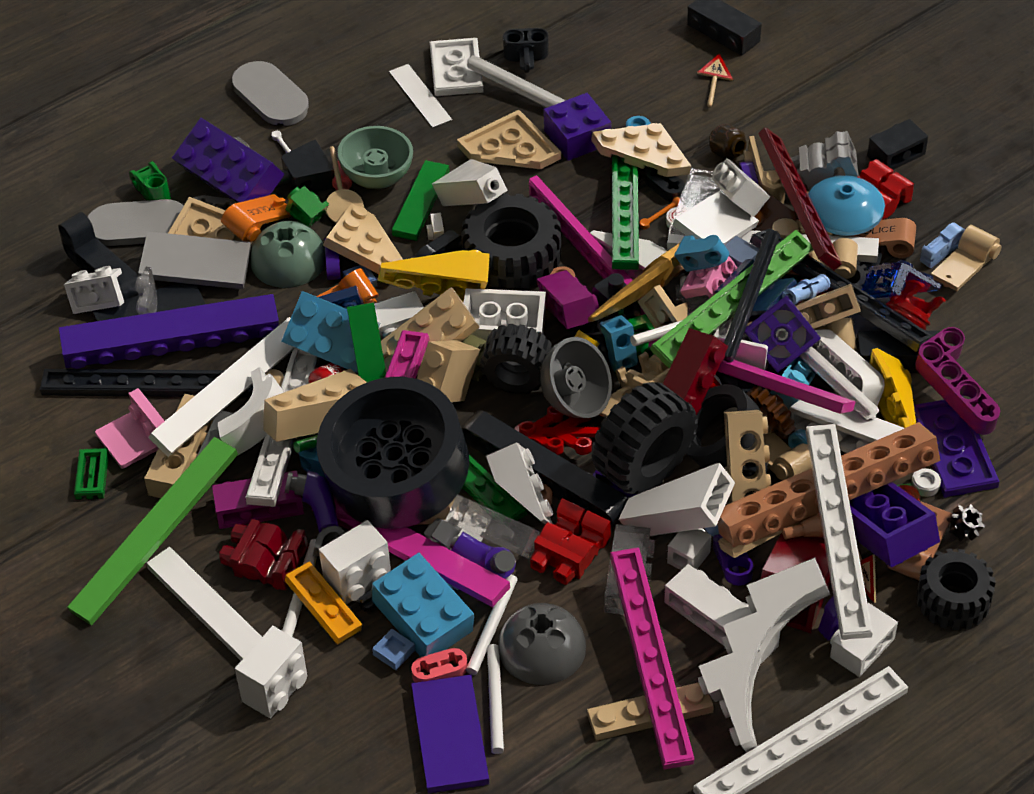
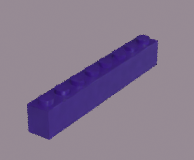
M269 294L59 327L65 367L78 369L91 364H109L123 359L135 360L148 355L160 356L167 352L179 350L190 351L198 347H216L223 343H242L255 338L264 339L279 326V319L274 295Z

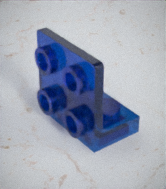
M900 260L897 263H882V265L870 266L862 290L878 299L900 296L907 280H916L925 284L924 288H921L918 293L939 291L942 285L934 281L932 275L919 272L913 268V264Z

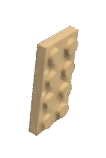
M452 287L381 340L386 373L402 330L428 333L429 341L458 340L462 342L480 328Z

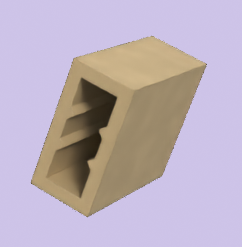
M458 340L428 341L417 379L425 381L441 390L451 402L464 401L480 349Z

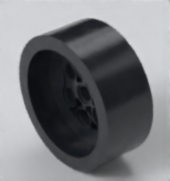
M386 377L357 386L343 395L330 408L318 431L316 446L318 459L336 502L351 518L361 523L368 520L377 528H403L422 523L434 517L457 497L468 475L469 452L452 402L441 390L419 379Z

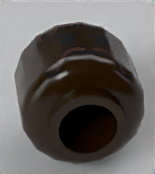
M729 124L717 126L709 136L711 151L724 159L733 160L741 156L747 146L744 132Z

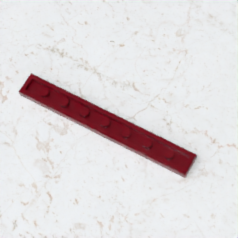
M764 127L758 134L813 250L820 261L835 271L842 265L841 260L780 137Z

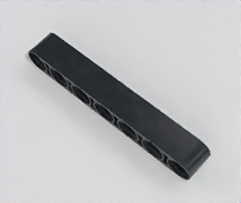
M482 410L476 411L461 426L466 443L486 456L514 443H518L524 449L528 448L535 464L531 465L534 474H538L542 483L550 487L554 497L559 500L563 498L584 508L585 514L588 510L609 520L610 527L618 521L628 500L618 490Z

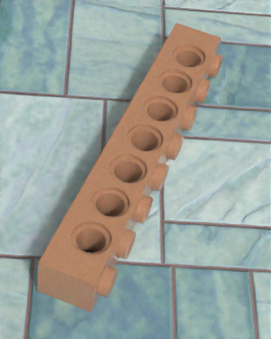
M918 422L841 455L849 500L939 462L940 455L936 436ZM812 468L725 505L717 523L719 534L733 547L748 545L818 514L819 507Z

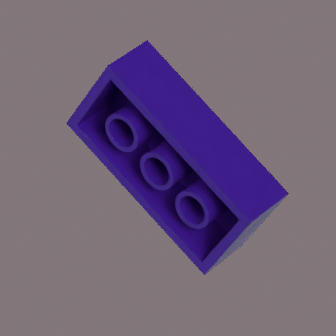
M203 118L198 120L172 157L186 171L237 203L270 195L285 175L271 161Z
M893 482L849 500L856 540L890 567L901 564L916 554L940 543L936 514Z

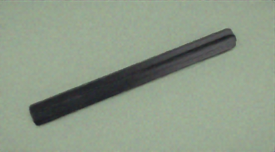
M767 229L724 341L729 346L723 359L727 362H733L779 240V232L773 229Z

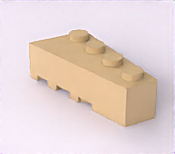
M348 369L264 400L263 430L276 442L316 434L330 408L343 395L357 386L366 383V381L354 371Z

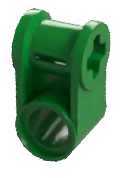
M153 161L148 162V166L142 169L129 171L133 186L147 201L171 199L167 178Z

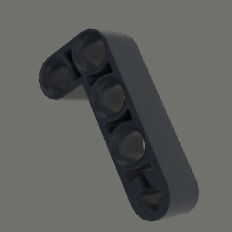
M83 212L75 214L58 225L64 251L80 269L87 270L89 274L105 266H110L111 269L121 268L122 274L117 277L124 300L132 298L144 290V284L138 274L95 237L93 225Z

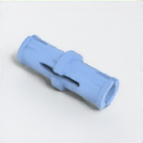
M820 274L810 280L804 279L797 286L785 290L782 298L787 295L796 305L801 301L812 299L817 294L827 291L830 288V280L824 274Z

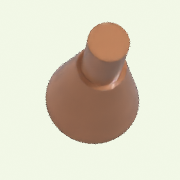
M820 513L806 519L799 525L783 528L784 539L787 540L800 536L823 537Z

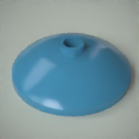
M846 175L830 177L818 182L808 193L825 230L832 234L850 236L865 233L878 225L884 215L885 202L880 191L871 183L858 177Z

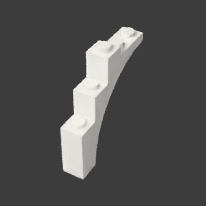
M815 558L748 584L750 596L745 598L752 614L723 625L726 636L722 637V641L728 655L699 666L702 676L698 678L703 694H709L714 702L719 701L725 718L731 717L734 727L729 729L736 746L741 744L746 753L757 747L752 727L751 700L754 680L762 657L774 637L794 616L807 606L830 595Z

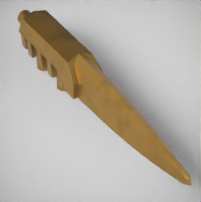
M680 243L651 262L641 275L590 315L588 322L599 320L621 310L642 298L652 288L658 285L663 288L673 277H677L681 272H684L685 269L674 256ZM686 256V259L689 261L691 257Z

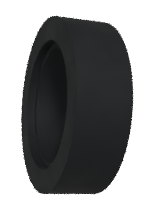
M723 384L710 388L702 402L701 409L696 415L698 422L695 429L696 435L690 443L691 447L688 453L685 454L702 468L720 463L723 468L727 467L725 436L712 445L701 446L703 433L713 418L724 410L736 407L738 411H760L758 405L735 385ZM747 433L742 436L740 440L742 448H749L753 445L755 441L754 435Z

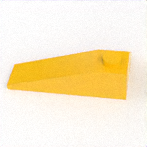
M461 250L381 263L378 281L404 289L420 288L423 290L424 295L430 297L433 293L441 295L452 287L464 303L465 288H486L489 254L478 250Z
M878 348L872 349L869 364L883 376L885 384L877 406L884 420L903 428L916 424L911 388L912 380L909 371L903 368L899 359Z

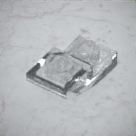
M146 266L142 275L137 278L135 289L139 293L136 311L139 315L157 311V291L151 267Z

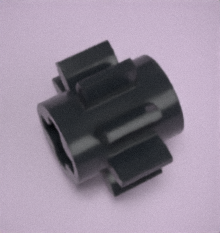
M971 504L965 509L958 505L952 510L953 514L946 519L950 522L949 533L958 537L959 541H962L967 536L972 541L979 536L978 532L985 528V525L982 523V512L980 513L973 508Z

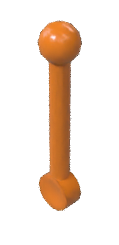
M675 197L671 204L650 218L641 219L640 228L648 229L651 222L670 209L681 206L682 199Z

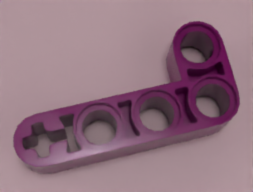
M955 327L945 328L920 346L915 363L916 370L976 433L988 435L995 430L1000 415V407L956 362L960 357L965 341L963 332ZM947 376V377L952 378L953 380H948V379H946V378H944V377ZM962 396H968L971 399H965Z

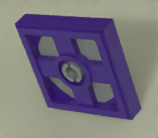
M787 295L745 329L746 335L752 342L768 346L767 361L777 373L821 339Z

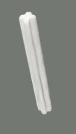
M472 55L467 60L468 69L545 107L566 101L475 55Z
M811 346L799 356L840 396L856 401L854 409L865 419L873 420L876 418V414L879 412L878 407L817 350Z

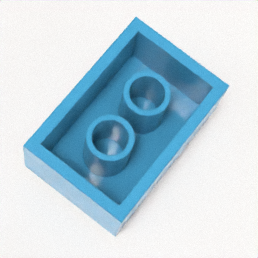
M302 291L281 342L358 373L347 309Z
M417 553L372 583V601L399 633L415 644V651L420 657L444 651L473 632L474 613L420 553Z

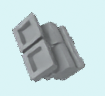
M836 131L830 138H825L824 144L817 142L808 148L806 145L799 147V155L791 158L803 184L807 185L809 191L818 182L833 177L834 170L837 167H841L846 176L858 177L856 149L848 131Z

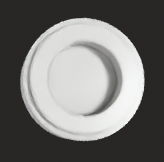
M925 468L914 472L911 480L916 494L924 497L935 495L941 483L940 476L935 471Z

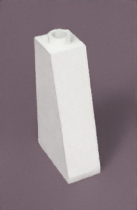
M473 159L468 160L432 183L442 206L489 203L508 191L496 167Z
M720 463L711 465L628 498L619 521L634 538L714 527L719 521L735 482Z

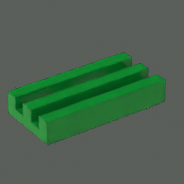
M107 448L79 449L74 491L76 500L82 499V496H86L87 499H93V495H98V499H104L109 457ZM86 456H91L87 488H83ZM97 456H100L97 487H94Z

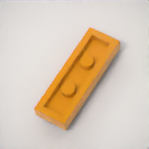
M310 561L286 574L285 582L337 645L361 631L362 623Z

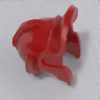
M894 279L888 281L892 290L890 291V299L886 306L923 330H927L926 327L930 326L928 319L931 313L946 300L943 297H935L930 302H925L923 299L913 296L921 288H924L925 285L916 280H907L903 284H899Z

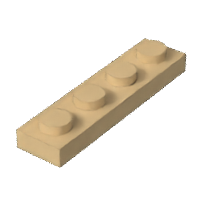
M699 682L676 688L684 720L713 713L714 705L710 695L703 694ZM645 695L587 709V716L596 741L653 727Z

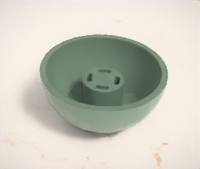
M368 126L354 130L346 135L338 146V159L344 173L354 183L368 189H383L396 184L409 170L413 158V147L410 140L403 133L384 126Z
M282 221L265 228L255 239L250 252V266L253 274L263 283L279 288L304 285L315 279L326 265L325 246H323L321 238L310 227L294 221Z

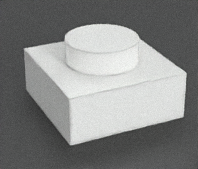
M441 213L430 214L431 225H426L428 240L434 241L444 234Z

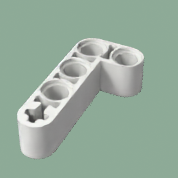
M829 329L815 330L821 339L812 347L870 401L878 406L885 386L883 376L833 331Z

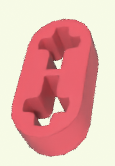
M452 648L420 657L413 662L411 667L413 681L416 683L464 676L467 672V656L462 650ZM455 660L458 666L453 667L449 662ZM426 669L430 674L424 675L421 670Z

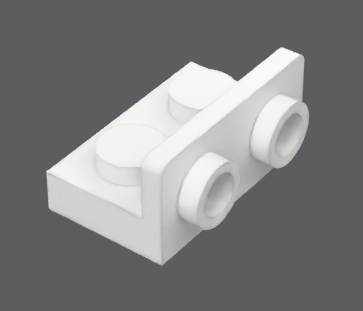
M105 266L95 270L94 273L88 274L87 270L72 274V278L64 284L73 314L121 306L124 303V299L117 277L122 274L121 268L111 269L110 266Z

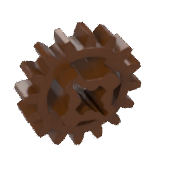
M754 386L746 393L758 405L762 412V417H767L769 433L772 434L774 432L779 438L786 440L790 434L795 432L796 427L793 425L795 421L790 418L792 413L787 409L780 396L777 394L775 396L772 395L767 389L763 390L761 386Z

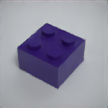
M588 93L544 109V131L567 161L597 150L591 141L592 132L611 129V121Z

